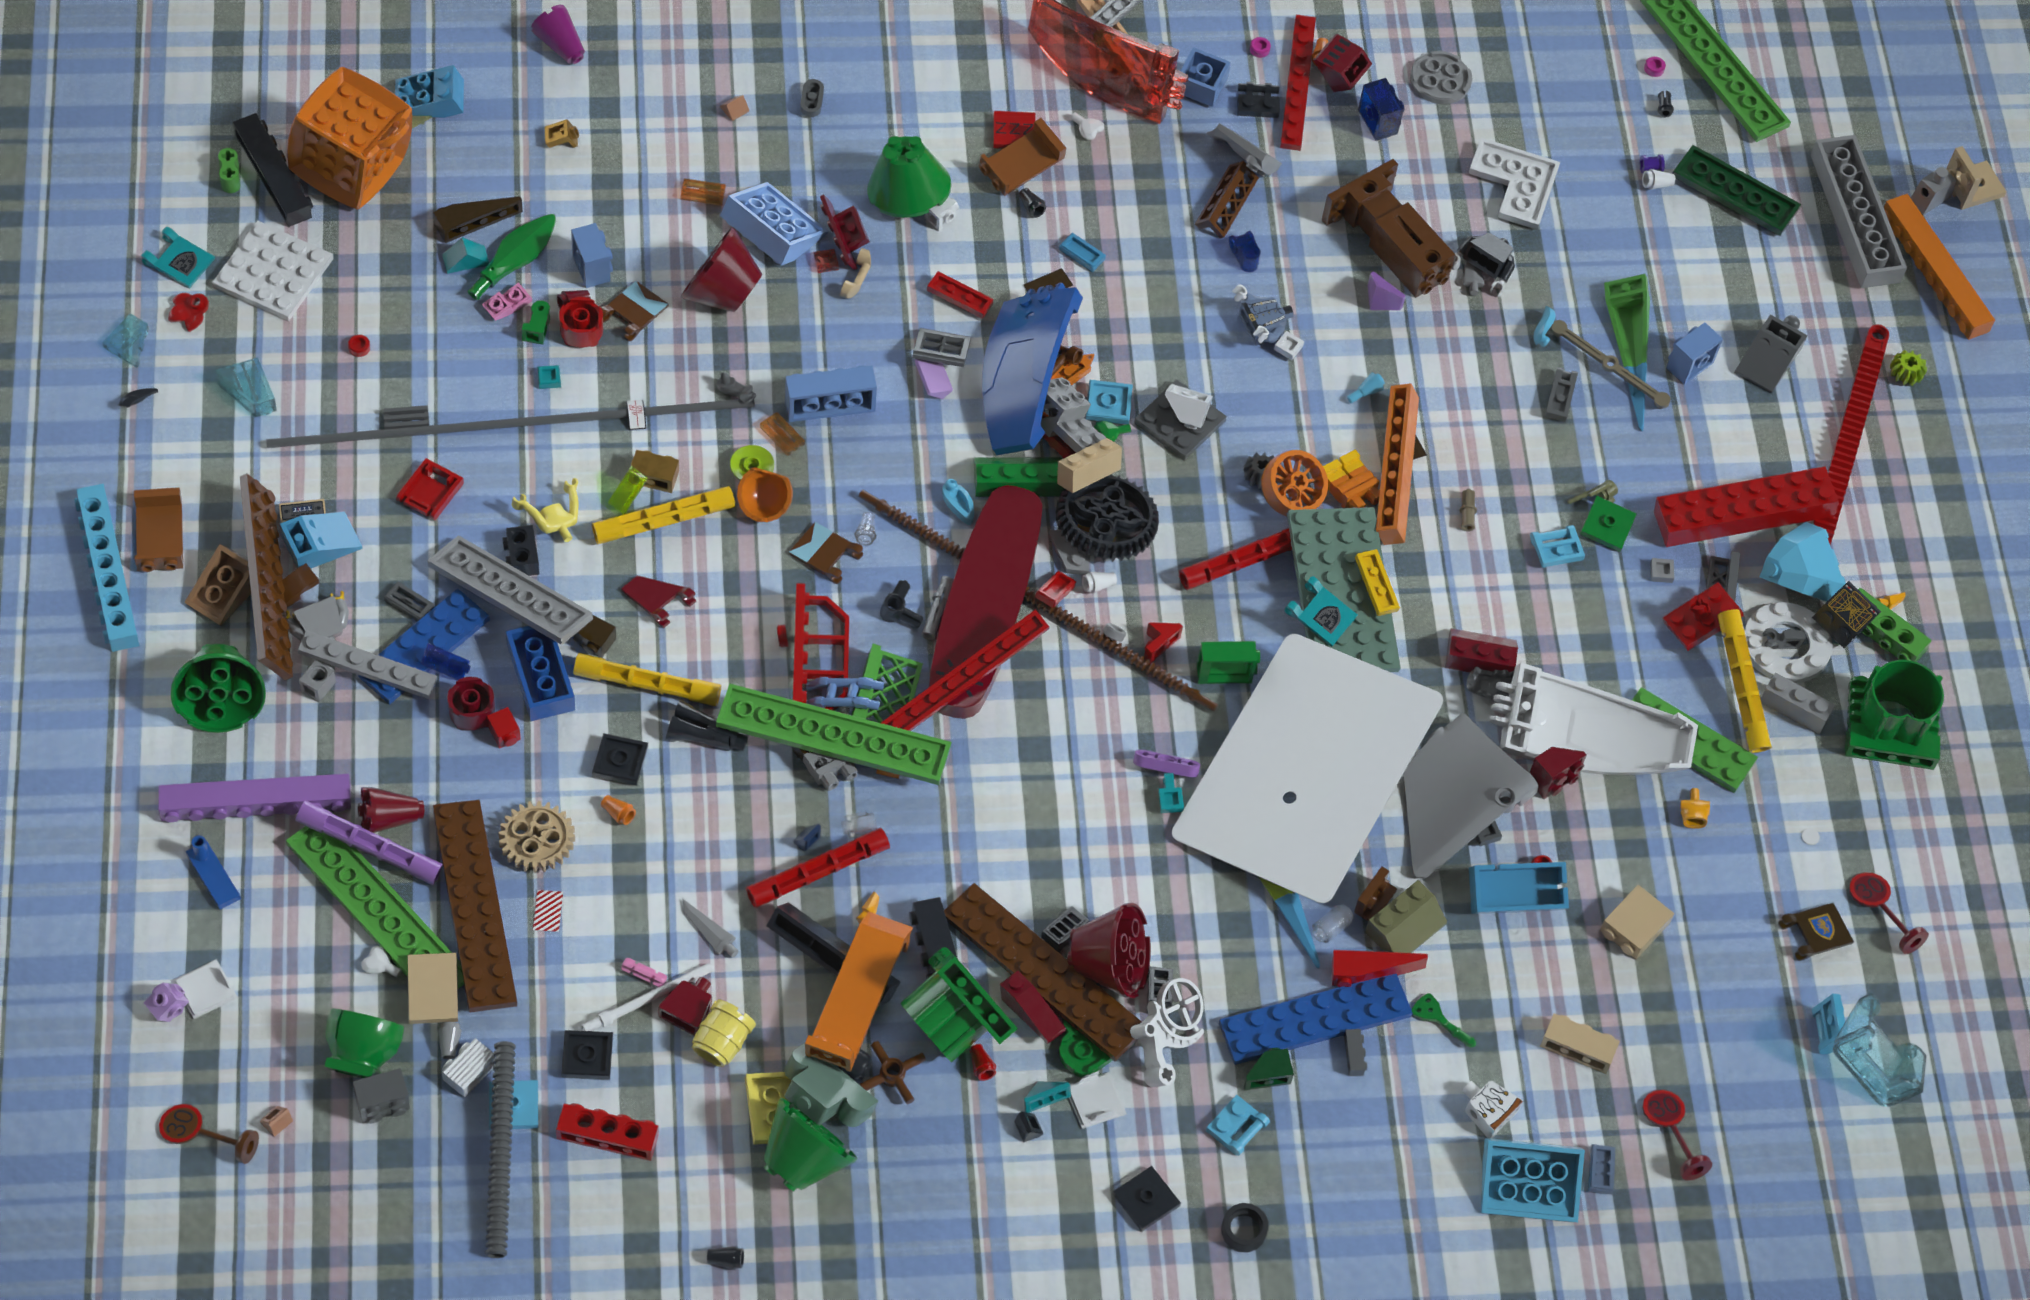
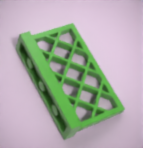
M872 644L862 677L872 678L873 680L884 677L889 686L884 688L883 691L859 687L857 697H866L871 700L879 696L884 706L879 707V710L870 709L871 712L869 713L868 708L853 707L851 716L866 719L874 715L877 722L881 723L883 720L878 714L879 712L887 709L890 715L895 713L892 706L899 703L902 706L906 705L905 700L908 699V702L914 699L923 663L882 651L880 645ZM882 658L891 661L894 667L886 671L881 664ZM906 666L915 668V674L908 678L902 670ZM898 671L903 680L894 684L889 674ZM906 684L910 694L902 697L897 687ZM892 690L898 699L889 703L884 693Z

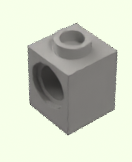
M317 660L313 662L299 679L301 692L318 702L324 698L336 683L334 669L330 665L322 664ZM317 678H323L320 681H315Z

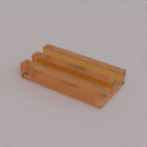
M684 178L680 200L723 206L726 184Z
M778 412L760 423V428L787 456L791 454V451L798 450L799 446L805 445V440ZM776 420V422H777L796 442H793V441L786 435V433H785L781 428H779L773 421Z

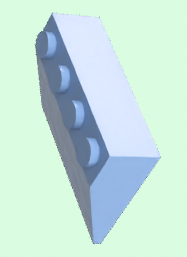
M768 182L729 195L720 214V217L728 225L738 230L743 237L753 242L759 250L765 252L775 263L781 266L795 261L829 232Z

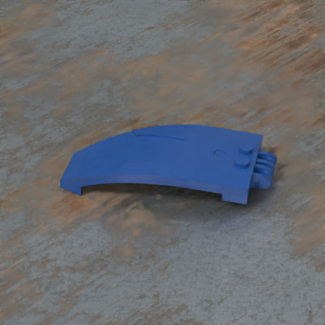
M1058 283L1055 289L1052 285L1039 287L1037 292L1034 289H1029L1026 295L1003 302L988 340L982 371L984 414L992 450L996 456L1032 450L1045 434L1040 424L1052 372L1072 314L1078 313L1083 300L1076 287L1065 288L1063 283Z

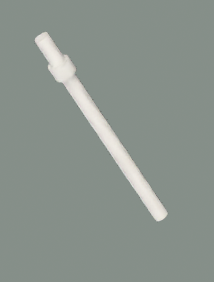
M707 963L610 1012L606 1010L598 1014L597 1018L583 1024L582 1029L583 1031H593L601 1026L606 1027L612 1024L613 1020L672 992L681 981L690 983L699 977L713 972V969Z

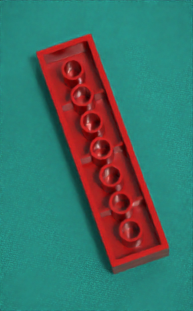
M1826 466L1656 497L1654 514L1665 546L1671 547L1834 517L1839 501Z

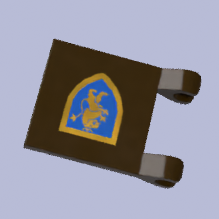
M1834 902L1795 914H1785L1781 917L1782 920L1778 922L1783 930L1797 924L1807 945L1800 946L1798 952L1795 953L1798 961L1854 943Z

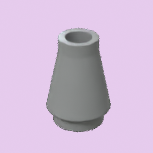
M442 1022L440 1024L438 1036L441 1058H455L462 1032L459 1023Z

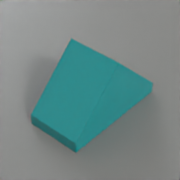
M463 237L442 254L447 274L484 267L489 264L485 246Z

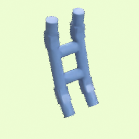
M867 677L816 678L813 681L807 682L806 688L809 691L827 688L826 697H813L810 700H806V704L821 708L856 707L879 710V701L870 700L866 697H857L859 687L883 691L885 682ZM837 687H849L847 698H835Z

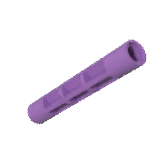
M307 800L303 802L296 816V822L346 843L347 846H353L376 857L380 861L383 860L431 885L435 884L442 870V863L418 852L415 853L392 842L388 838L385 839L362 828V826L342 819Z

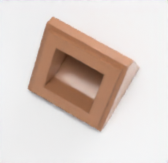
M743 95L736 96L720 105V108L732 121L749 112Z
M276 1106L261 1119L260 1123L275 1137L292 1123L293 1119L287 1108Z

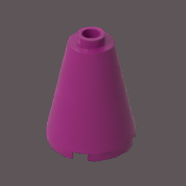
M561 4L551 7L552 12L547 14L544 11L534 20L531 25V31L567 63L576 64L584 58L585 50L567 8Z

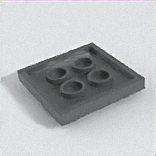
M1176 379L1172 383L1174 385L1190 389L1182 382H1180L1178 379ZM1165 390L1135 418L1134 423L1185 461L1226 421L1227 416L1210 404L1203 426L1201 428L1197 427V429L1187 428L1184 426L1185 423L1180 422L1165 396Z

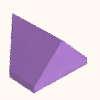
M1374 271L1371 272L1367 285L1370 310H1401L1406 295Z

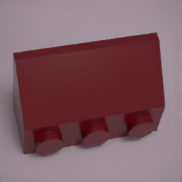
M1450 628L1445 668L1469 673L1475 667L1491 672L1495 670L1512 672L1515 670L1517 661V640Z

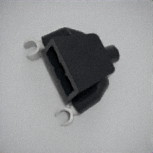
M1491 233L1483 236H1470L1457 249L1458 252L1455 253L1454 261L1456 262L1453 265V269L1456 270L1460 267V259L1463 256V259L1494 279L1498 277L1499 280L1492 284L1490 293H1492L1494 288L1500 289L1498 297H1500L1504 290V282L1507 283L1515 268L1514 257L1511 255L1513 247L1509 245L1507 239H1499Z

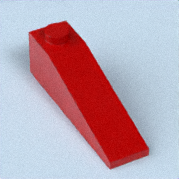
M1333 950L1332 986L1351 987L1353 983L1393 974L1398 976L1425 969L1428 954Z

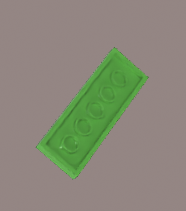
M1642 687L1632 699V701L1672 715L1679 712L1696 723L1698 729L1691 768L1731 792L1735 793L1757 761L1758 757Z

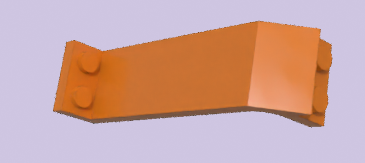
M872 912L867 913L859 924L812 1036L808 1035L806 1039L805 1056H813L846 1068L847 1071L851 1072L900 952H907L909 948L910 934L913 927Z

